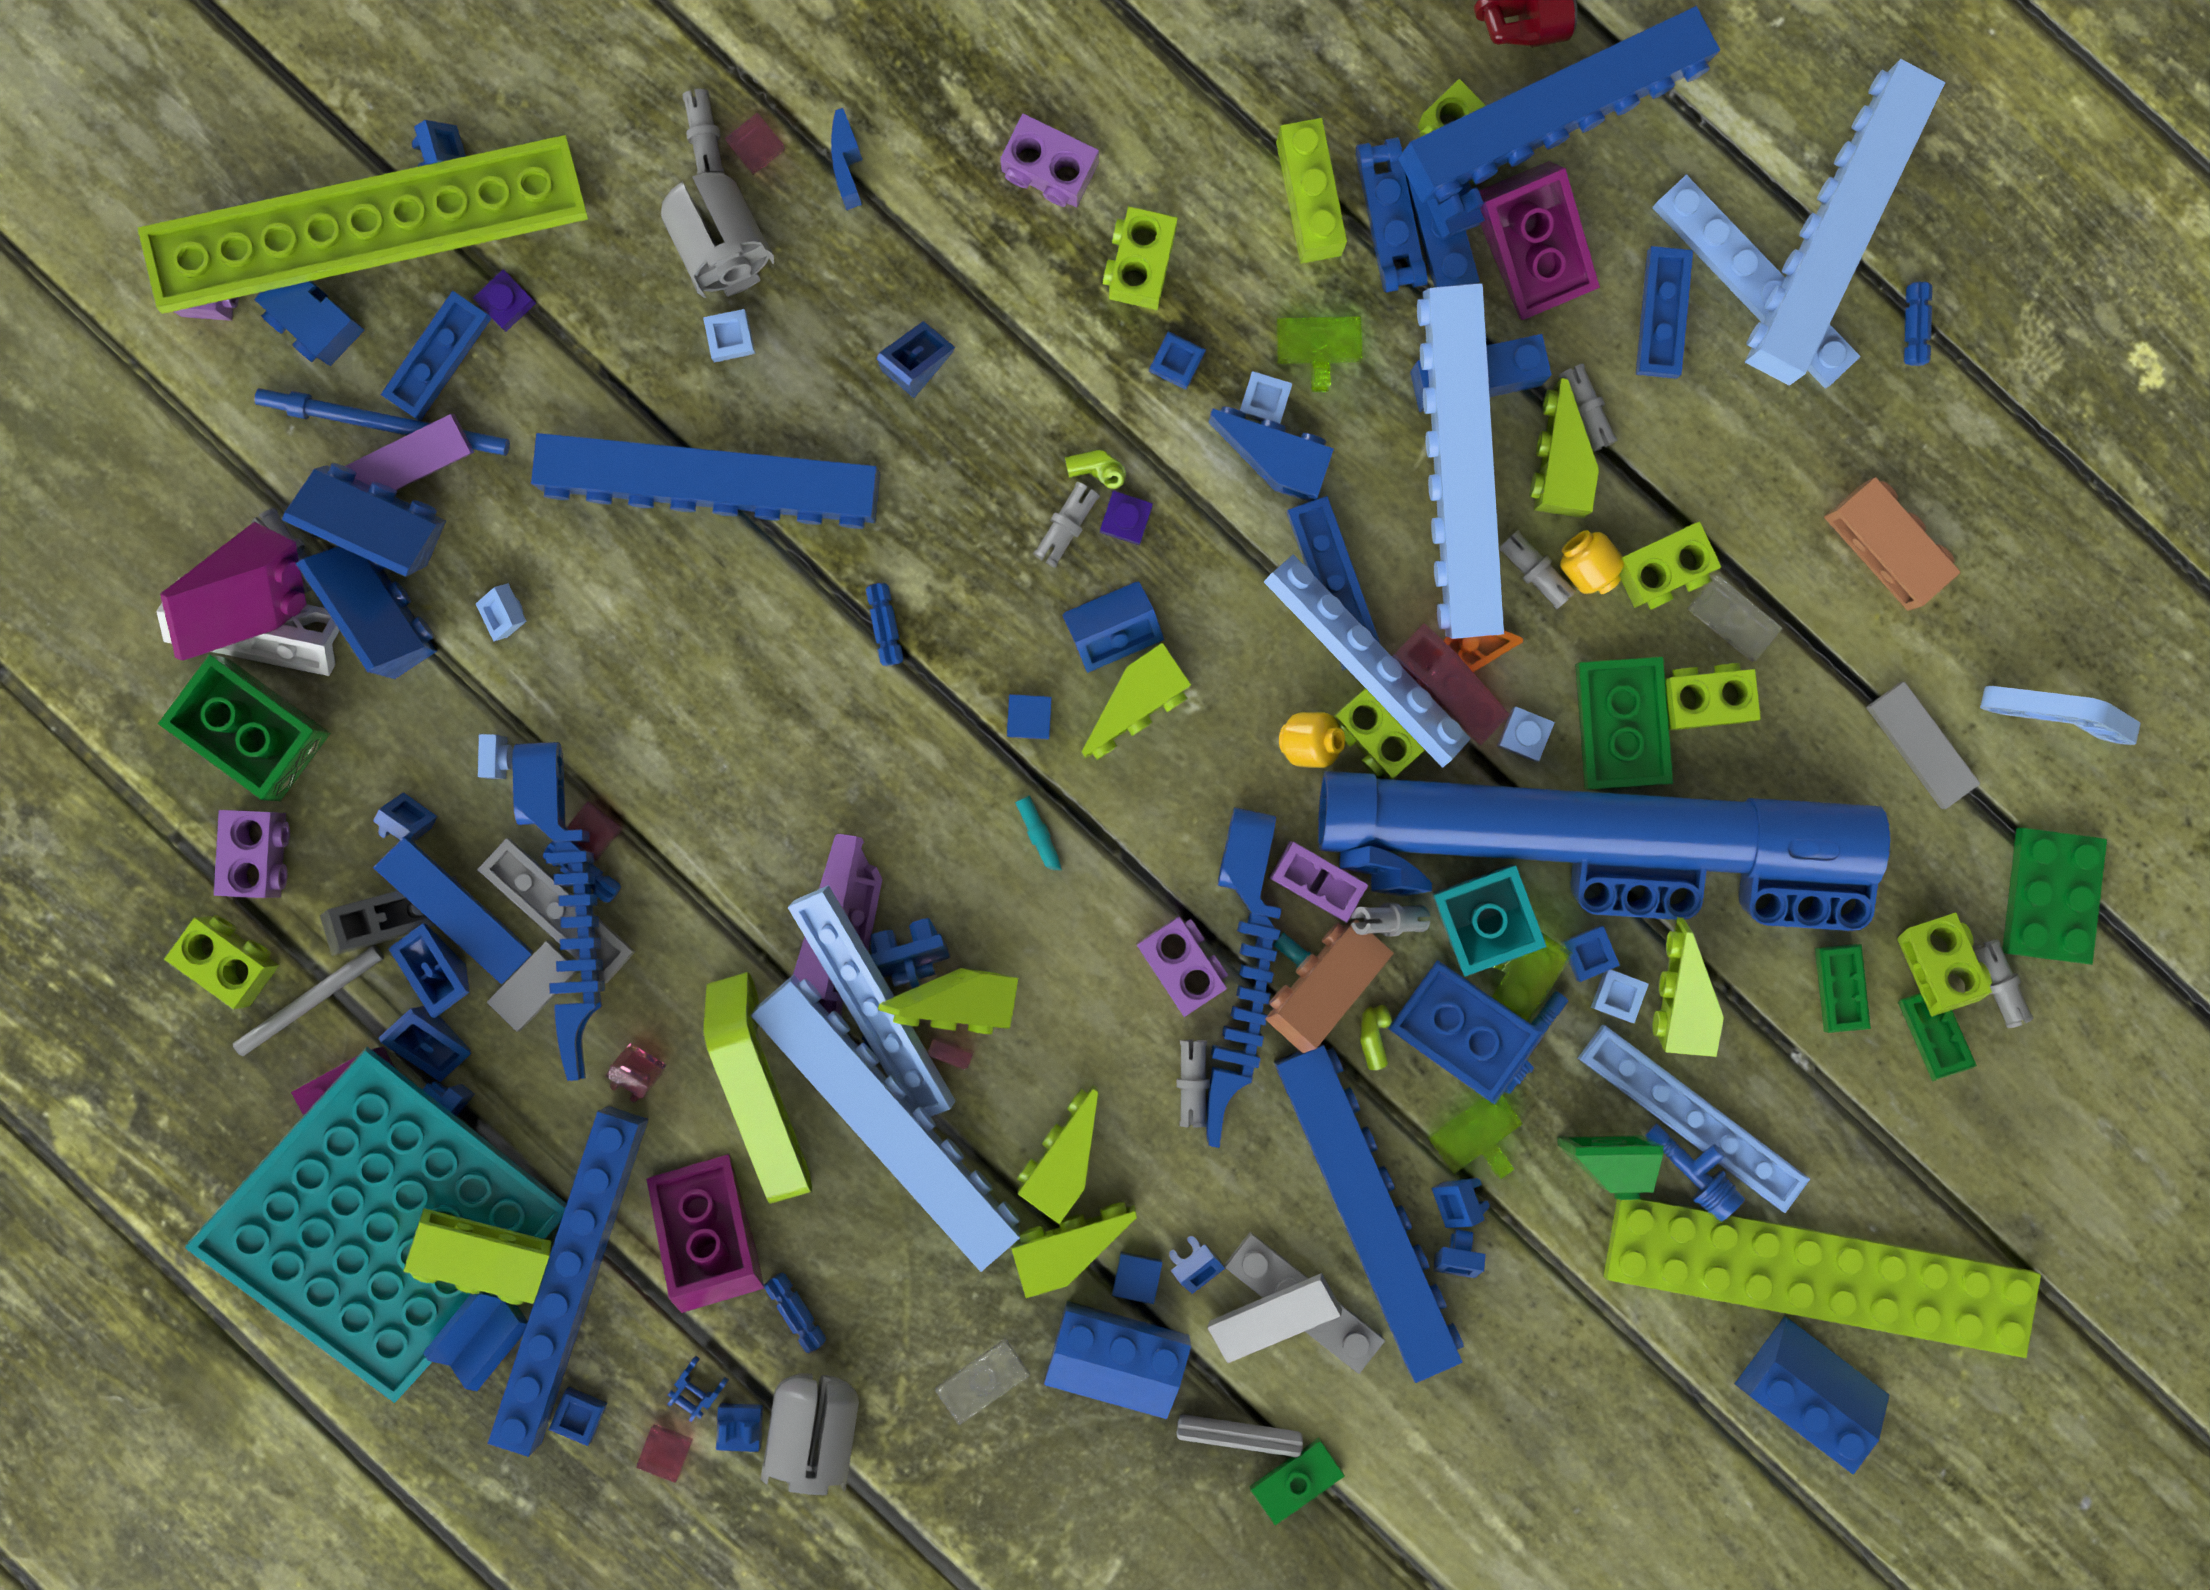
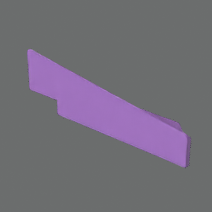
M836 834L819 889L830 886L868 951L882 877L877 867L868 863L861 849L864 843L861 837ZM804 937L793 974L800 982L806 978L814 985L822 996L818 1002L829 1014L832 1011H836L842 1017V1004L844 1001Z

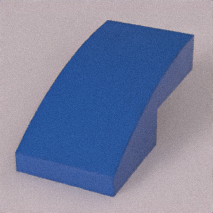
M844 108L835 110L831 152L836 182L845 208L850 210L862 205L848 166L863 159Z
M1366 846L1340 852V869L1371 874V891L1403 897L1432 891V882L1420 870L1405 859L1389 851Z

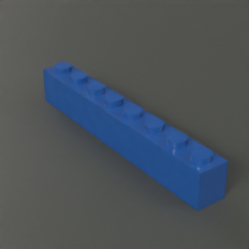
M1695 6L1411 141L1398 160L1422 204L1437 197L1439 202L1447 200L1462 189V184L1472 179L1475 184L1482 183L1498 172L1497 167L1508 162L1511 167L1517 166L1533 156V150L1545 145L1547 150L1552 149L1566 141L1570 137L1569 133L1578 128L1581 129L1582 133H1585L1601 124L1605 120L1604 116L1615 111L1617 116H1620L1635 108L1640 103V98L1649 94L1652 99L1658 98L1670 91L1675 86L1674 82L1684 77L1687 82L1699 78L1710 69L1708 63L1720 51V48L1699 9Z
M536 433L531 484L544 491V497L556 500H569L570 494L586 495V501L598 504H612V498L628 499V505L639 508H654V502L671 503L670 509L680 512H696V506L712 507L713 514L722 516H738V510L753 511L755 512V518L778 521L780 520V514L795 515L797 516V522L820 525L822 524V519L825 518L839 520V526L863 529L865 522H876L880 472L876 466Z
M1321 1043L1317 1049L1305 1053L1297 1051L1274 1061L1273 1063L1415 1384L1463 1363L1458 1353V1349L1464 1347L1462 1339L1454 1323L1446 1325L1440 1310L1447 1307L1437 1284L1429 1286L1423 1270L1430 1268L1420 1245L1417 1244L1412 1247L1406 1231L1412 1229L1411 1223L1403 1206L1395 1207L1388 1193L1395 1189L1385 1165L1378 1168L1371 1152L1378 1150L1368 1126L1360 1129L1354 1113L1360 1111V1107L1351 1087L1344 1090L1337 1074L1343 1072V1068L1334 1048L1326 1050L1325 1046Z
M611 1106L597 1111L487 1444L527 1457L542 1444L649 1120L647 1118Z

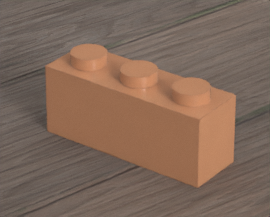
M1874 477L1860 484L1826 514L1824 518L1907 611L1922 607L1961 572L1954 565L1955 559L1944 546L1935 544L1925 533L1926 526L1923 521L1915 514L1908 513L1897 501L1898 495L1895 490L1886 482L1879 481Z
M1357 919L1343 926L1339 922L1336 923L1322 938L1321 941L1326 946L1317 957L1312 953L1297 968L1296 973L1300 977L1290 988L1287 985L1282 987L1269 1003L1273 1009L1265 1020L1302 1053L1317 1049L1394 954L1373 933L1357 934L1351 926V923L1359 922Z

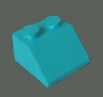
M1510 864L1431 893L1464 977L1547 947L1516 865Z

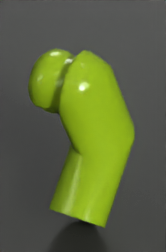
M1095 450L1065 457L1069 478L1090 473L1110 489L1121 487L1125 481L1126 471L1124 466L1106 451Z
M1378 1005L1375 1008L1369 1006L1362 1013L1360 1043L1369 1070H1380L1388 1065L1379 1031L1380 1028H1387L1392 1023L1390 1013L1385 1005Z

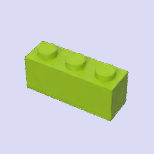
M1322 118L1281 125L1276 144L1300 264L1342 256L1347 239Z
M423 1208L403 1272L410 1273L413 1278L425 1283H435L439 1280L455 1284L458 1290L469 1294H478L481 1291L498 1295L500 1300L509 1304L519 1305L523 1302L534 1304L550 1256L551 1241Z

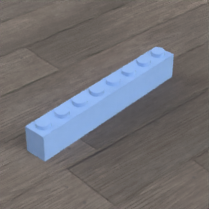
M1902 59L1888 72L1881 70L1876 76L1868 92L1873 95L1869 106L1865 105L1860 110L1852 124L1851 129L1855 130L1856 133L1851 142L1847 141L1843 145L1834 161V165L1839 168L1834 178L1829 177L1817 196V201L1821 202V205L1816 214L1812 213L1808 217L1800 231L1799 236L1804 238L1799 250H1793L1783 266L1782 273L1786 274L1785 280L1781 287L1777 285L1765 303L1764 309L1768 310L1769 313L1764 323L1759 322L1748 338L1746 345L1751 347L1745 363L1789 386L1806 374L1944 87V81Z
M1483 284L1429 288L1423 291V299H1418L1417 318L1419 326H1425L1426 343L1420 345V363L1422 370H1428L1429 387L1423 388V407L1425 414L1431 413L1432 431L1426 432V452L1428 457H1434L1435 474L1429 475L1428 487L1430 500H1437L1438 518H1432L1431 532L1433 543L1440 546V561H1435L1434 563L1435 583L1437 587L1442 586L1443 604L1437 605L1439 629H1445V636L1452 639L1504 634Z
M793 974L754 1008L751 1017L980 1272L983 1271L1020 1239L1019 1226L1017 1225L1020 1222L1019 1216L1007 1202L1003 1201L999 1205L989 1193L992 1190L991 1185L978 1170L971 1173L961 1162L964 1155L953 1141L947 1138L943 1142L933 1131L936 1124L930 1115L922 1107L919 1106L915 1110L904 1098L908 1093L903 1085L893 1075L886 1078L875 1066L879 1063V1060L872 1050L864 1043L858 1046L847 1034L850 1031V1027L836 1011H832L829 1014L818 1002L822 996L814 985L806 978L800 982Z

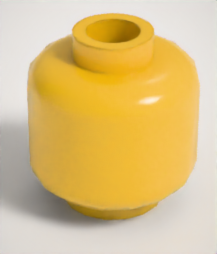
M1585 530L1572 537L1563 546L1561 552L1564 555L1561 558L1560 567L1575 587L1583 594H1591L1597 591L1600 594H1605L1615 588L1621 581L1619 574L1624 568L1623 556L1604 533H1590L1588 530Z
M1300 712L1292 715L1281 728L1279 746L1281 752L1292 765L1325 768L1331 766L1344 749L1345 734L1340 728L1338 721L1331 714L1325 712Z

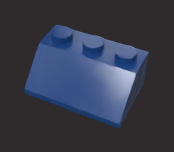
M337 463L315 468L282 517L283 521L405 577L428 565L446 523V520L435 516L437 510L432 506L416 500H412V503L409 504L395 497L397 491L378 482H372L370 486L355 479L357 474L355 471Z
M340 546L303 558L296 563L367 672L396 679L437 652L430 641L434 638L432 630L420 616L414 617L407 606L411 603L410 597L397 581L393 583L384 572L385 567Z
M1066 1301L1044 1385L1167 1419L1185 1371L1191 1349L1190 1337L1185 1333Z
M1786 1316L1783 1317L1734 1383L1748 1396L1853 1475L1880 1439L1889 1394Z

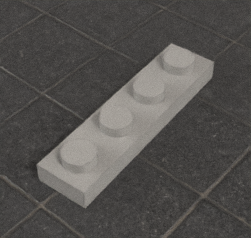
M506 838L477 870L559 944L560 939L578 938L577 928H561V917H576L575 907L559 906V896L572 894L564 886L554 885L553 876L513 840ZM599 919V927H595V938H601V948L596 950L597 959H603V970H598L599 980H605V983H608L636 951ZM579 949L567 950L577 960H580Z
M1249 1232L1224 1264L1228 1271L1262 1298L1309 1279L1252 1232ZM1338 1302L1342 1308L1340 1317L1305 1332L1356 1373L1360 1374L1385 1342V1339Z

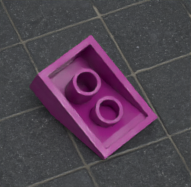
M1547 161L1479 190L1484 202L1480 208L1485 219L1481 223L1482 231L1520 320L1527 319L1600 288L1564 167Z
M253 522L161 592V601L175 658L184 661L276 630L290 618L298 615L307 604L301 571L296 565L299 562L296 542Z
M729 1154L646 1178L668 1297L681 1313L765 1288L757 1249Z

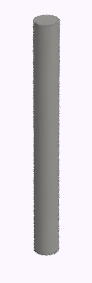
M376 945L371 946L233 1043L234 1049L240 1056H245L383 960V953Z

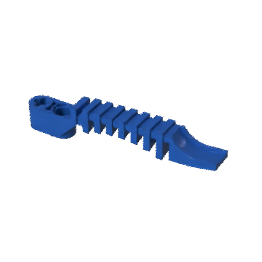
M560 742L515 744L512 753L513 805L516 823L518 825L535 824L554 841L555 852L546 853V864L568 865L567 874H554V885L574 887V895L559 896V906L575 907L576 917H561V928H577L578 938L560 939V950L579 949L580 960L556 961V972L581 971L582 981L549 983L550 994L583 992L584 1003L554 1005L558 1045L567 1081L586 1078L582 1047L584 1029L590 1017L602 1007L600 991H605V980L599 981L598 970H603V959H597L596 950L601 948V938H595V927H599V916H593V906H597V895H592L591 885H596L595 874L589 871V864L594 863V856L592 852L585 851L578 844L590 842L589 831L569 830L566 827L564 760Z
M1236 807L1233 809L1217 885L1236 890L1250 912L1248 923L1239 921L1237 931L1257 936L1255 946L1242 943L1240 954L1257 958L1256 968L1241 964L1239 973L1242 977L1254 979L1253 988L1238 985L1236 994L1241 999L1251 1001L1250 1009L1232 1006L1230 1015L1233 1019L1247 1022V1029L1242 1030L1224 1026L1222 1033L1224 1039L1244 1043L1243 1051L1212 1045L1211 1055L1213 1059L1241 1064L1240 1072L1212 1066L1207 1099V1142L1209 1146L1220 1148L1223 1117L1228 1102L1239 1089L1252 1083L1254 1067L1259 1068L1261 1057L1256 1054L1257 1046L1262 1047L1264 1036L1259 1033L1260 1025L1265 1026V1018L1267 1017V1014L1263 1012L1264 1004H1269L1271 995L1269 992H1266L1267 982L1272 983L1274 972L1269 971L1270 961L1275 962L1277 951L1272 950L1273 941H1278L1280 930L1274 928L1268 917L1280 919L1282 909L1265 905L1260 898L1275 829L1276 816Z

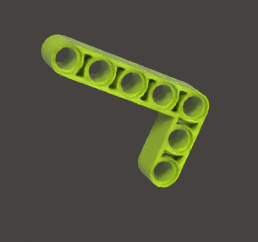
M745 972L706 985L703 1031L708 1053L766 1199L769 1204L812 1192L813 1188L806 1160L759 1041V1024L751 1017L754 1008L759 1005V998L750 972Z

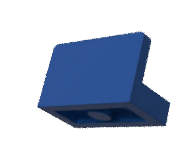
M1140 582L1129 584L1064 612L1062 615L1087 673L1165 640L1155 611Z
M483 1291L478 1294H470L423 1354L428 1361L450 1366L465 1389L478 1391L523 1336L528 1320L517 1305L500 1300L498 1295Z

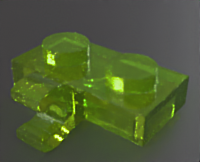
M1361 316L1277 318V364L1311 363V392H1328V386H1331L1329 363L1361 362L1363 358Z
M1542 933L1547 947L1493 966V968L1505 972L1506 975L1492 995V998L1528 1023L1573 955L1571 951Z
M1501 1095L1495 1105L1482 1097L1427 1138L1452 1173L1455 1174L1479 1155H1482L1494 1174L1502 1179L1515 1169L1496 1143L1523 1123L1503 1095Z

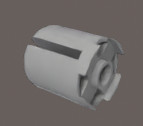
M702 173L692 176L724 240V243L717 246L692 196H690L683 181L671 189L662 201L661 216L697 293L706 298L703 291L714 292L724 290L726 296L729 297L745 291L758 283L760 278L757 273L766 265L769 258L772 264H774V255L765 241L737 183L723 173Z
M798 1373L783 1379L774 1392L760 1480L768 1485L769 1476L777 1480L786 1481L789 1484L788 1491L794 1493L827 1495L829 1486L840 1485L844 1492L847 1486L859 1406L857 1392L850 1384L834 1376L821 1375L818 1391L817 1382L812 1380L813 1375L811 1373Z

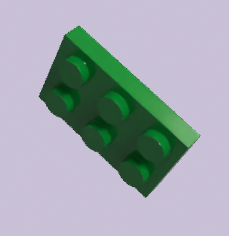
M1663 657L1576 663L1585 790L1673 784Z
M2016 828L2002 947L2004 954L2093 965L2107 846L2106 838Z

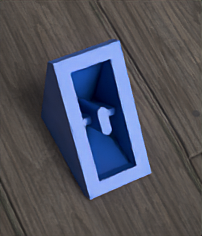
M922 321L879 352L876 359L881 371L915 398L956 347Z
M422 923L388 948L432 1018H436L470 993L466 964L427 924Z
M424 1006L410 1008L379 1037L383 1045L439 1082L447 1077L471 1054L470 1048L439 1015L436 1018H432Z

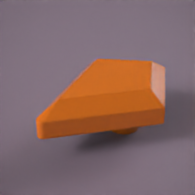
M1505 630L1504 634L1455 639L1446 636L1437 649L1470 675L1521 644L1523 638Z

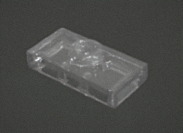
M1719 575L1713 576L1712 582L1704 587L1687 608L1752 662L1757 661L1783 629Z
M1004 1338L936 1386L935 1392L957 1424L961 1425L1028 1378L1030 1372L1008 1340Z

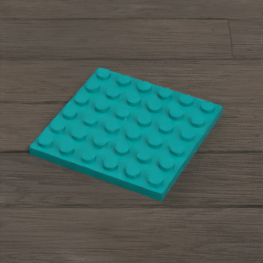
M367 1046L186 1244L185 1249L395 1403L432 1363L426 1359L423 1352L470 1295L458 1290L455 1284L439 1280L435 1283H425L416 1280L410 1273L403 1272L423 1208L545 1239L562 1220L567 1203Z

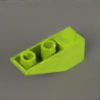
M1561 378L1555 384L1553 390L1548 389L1545 394L1543 415L1549 416L1546 431L1540 432L1537 441L1536 456L1542 457L1540 473L1534 472L1531 480L1530 497L1535 498V511L1584 518L1593 512L1599 468L1569 380Z
M1163 643L1126 667L1081 751L1085 759L1093 754L1096 760H1099L1118 747L1114 739L1128 730L1131 736L1136 735L1153 723L1149 715L1161 707H1164L1168 713L1188 699L1184 692L1190 688L1191 684Z
M1677 917L1675 931H1670L1667 936L1666 953L1670 960L1668 971H1663L1660 976L1659 992L1663 1000L1661 1011H1655L1653 1016V1035L1658 1037L1666 1053L1717 1057L1724 1016L1694 934L1684 918Z
M959 968L879 1003L878 1010L894 1015L893 1023L919 1026V1020L926 1019L931 1020V1027L956 1030L957 1023L968 1024L967 1031L992 1035L993 1027L1010 1029L1019 978L996 972Z
M1092 1085L1088 1092L1083 1089L1078 1091L1066 1109L1072 1115L1063 1127L1057 1123L1052 1127L1042 1142V1145L1047 1148L1038 1162L1031 1158L1016 1178L1022 1183L1019 1187L1018 1195L1058 1224L1062 1222L1085 1189L1098 1099V1088L1095 1085Z
M1118 1202L1101 1208V1215L1085 1220L1084 1215L1079 1214L1063 1219L1059 1224L1060 1227L1044 1232L1043 1227L1039 1226L1020 1232V1239L1012 1245L1011 1250L1025 1297L1030 1298L1068 1286L1137 1218L1135 1205L1125 1207L1124 1202Z

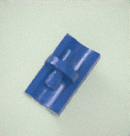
M930 918L914 921L909 925L913 942L898 946L893 930H884L871 935L872 954L870 956L883 978L892 977L895 987L909 982L912 989L922 985L921 979L936 975L933 963L951 958L947 944L942 935L937 933Z

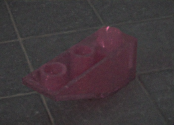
M1425 623L1419 626L1391 655L1399 661L1404 670L1480 746L1510 715L1456 652Z

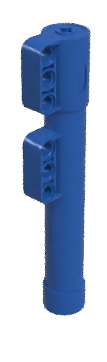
M1324 771L1319 800L1318 846L1319 851L1343 852L1373 846L1386 851L1570 862L1572 863L1570 888L1574 898L1588 913L1609 916L1672 920L1682 917L1684 920L1690 919L1701 910L1707 871L1741 873L1738 895L1739 903L1742 909L1758 923L1767 926L1855 931L1865 928L1872 921L1878 883L1881 882L1889 859L1890 829L1886 812L1881 806L1747 798L1745 802L1376 779L1375 774ZM1598 882L1602 883V891L1597 897L1592 899L1584 898L1585 890L1589 885ZM1638 885L1645 887L1644 894L1640 899L1631 902L1627 901V895L1631 888ZM1679 888L1687 889L1686 897L1682 902L1670 904L1671 894ZM1770 893V903L1763 909H1755L1757 899L1763 894ZM1813 896L1812 906L1804 912H1798V906L1802 899ZM1850 899H1855L1853 910L1848 914L1841 915L1842 905Z

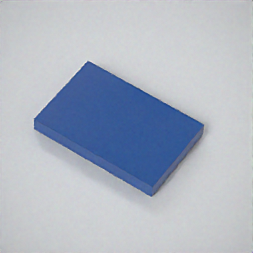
M1439 960L1435 962L1388 1028L1494 1105L1544 1037L1543 1032Z

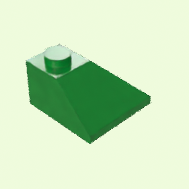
M1642 1135L1557 1137L1558 1146L1600 1187L1610 1193H1614L1615 1199L1637 1200L1640 1199V1193L1654 1192L1663 1158V1145Z

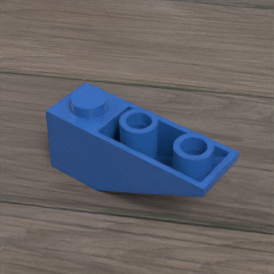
M1223 406L1221 411L1212 408L1208 423L1274 491L1307 502L1318 498L1334 448L1325 446V439L1309 433H1303L1301 437L1286 433L1284 425L1270 420H1262L1261 424L1245 419L1246 414L1235 408Z

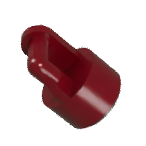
M1478 0L1474 5L1476 18L1479 21H1485L1490 39L1496 45L1515 44L1534 48L1565 42L1571 39L1577 26L1576 0ZM1519 16V21L1506 23L1504 19Z

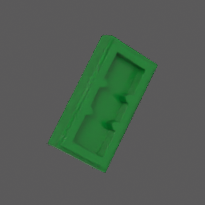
M1862 944L1816 947L1815 956L1824 1032L1835 1033L1871 1029Z
M1921 993L1901 999L1898 1002L1932 1082L1977 1066L1952 1010L1931 1017Z
M1317 1438L1302 1449L1300 1456L1290 1457L1249 1487L1276 1526L1341 1480L1345 1475L1321 1439Z

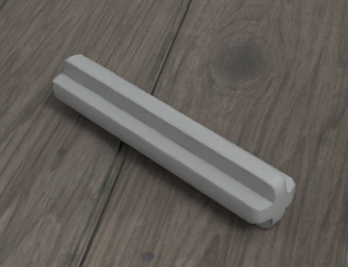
M1184 1414L1179 1416L1177 1423V1438L1184 1441L1292 1457L1300 1456L1302 1451L1303 1436L1299 1431Z

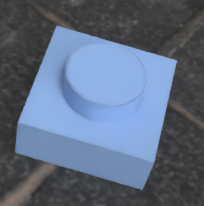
M745 309L703 317L710 354L714 362L756 354Z
M1252 371L1240 411L1244 412L1246 417L1261 422L1262 420H1270L1280 424L1292 383Z
M509 583L492 588L476 603L493 641L508 638L527 622L523 615L521 603L514 596Z
M1512 707L1497 747L1534 762H1539L1555 722L1519 707Z
M479 734L478 777L506 779V770L512 768L513 753L512 746L507 744V737Z
M1608 970L1602 975L1591 1008L1634 1024L1649 984L1614 970Z

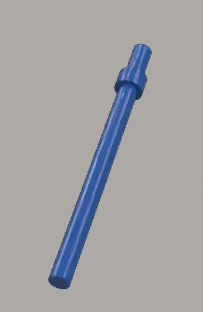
M258 388L255 393L256 405L287 411L288 416L308 419L310 416L406 436L431 424L313 399L311 394L297 391L285 394ZM463 430L474 450L503 456L508 454L509 439Z

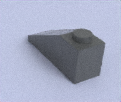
M399 891L331 908L320 915L332 956L405 936L422 923L427 924L430 928L436 926Z

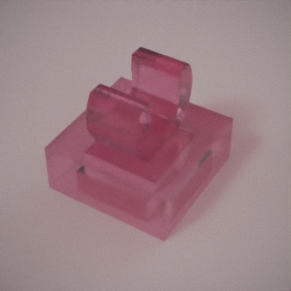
M630 1043L611 1064L605 1077L612 1080L610 1083L612 1090L616 1091L619 1086H622L633 1093L630 1101L636 1102L639 1098L642 1099L661 1077L666 1064Z

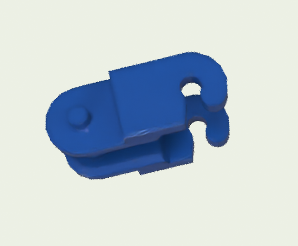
M696 1355L674 1384L678 1388L676 1393L672 1390L669 1392L668 1396L671 1400L667 1404L670 1407L675 1402L691 1414L689 1417L690 1422L693 1421L695 1416L701 1419L704 1414L700 1411L701 1408L705 1407L708 1410L729 1381V1379L724 1377L715 1391L708 1392L707 1394L690 1383L689 1373L700 1359ZM685 1387L702 1399L698 1406H695L680 1395Z

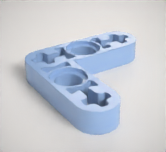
M1986 686L1980 708L1985 711L2002 715L2071 723L2098 739L2126 745L2136 744L2141 725L2139 721L2106 701L2082 696Z

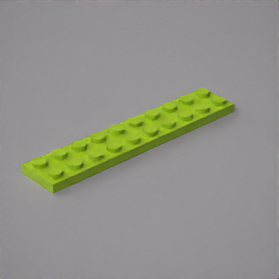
M563 135L137 227L155 305L160 313L164 314L588 220L567 137Z
M1640 1198L1637 1200L1617 1199L1603 1277L1614 1282L2027 1358L2041 1274L2032 1270L1737 1215H1730L1727 1219L1720 1222L1712 1213H1708L1705 1209Z

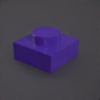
M504 269L473 297L505 332L536 304Z
M1113 491L1100 533L1140 546L1153 503Z

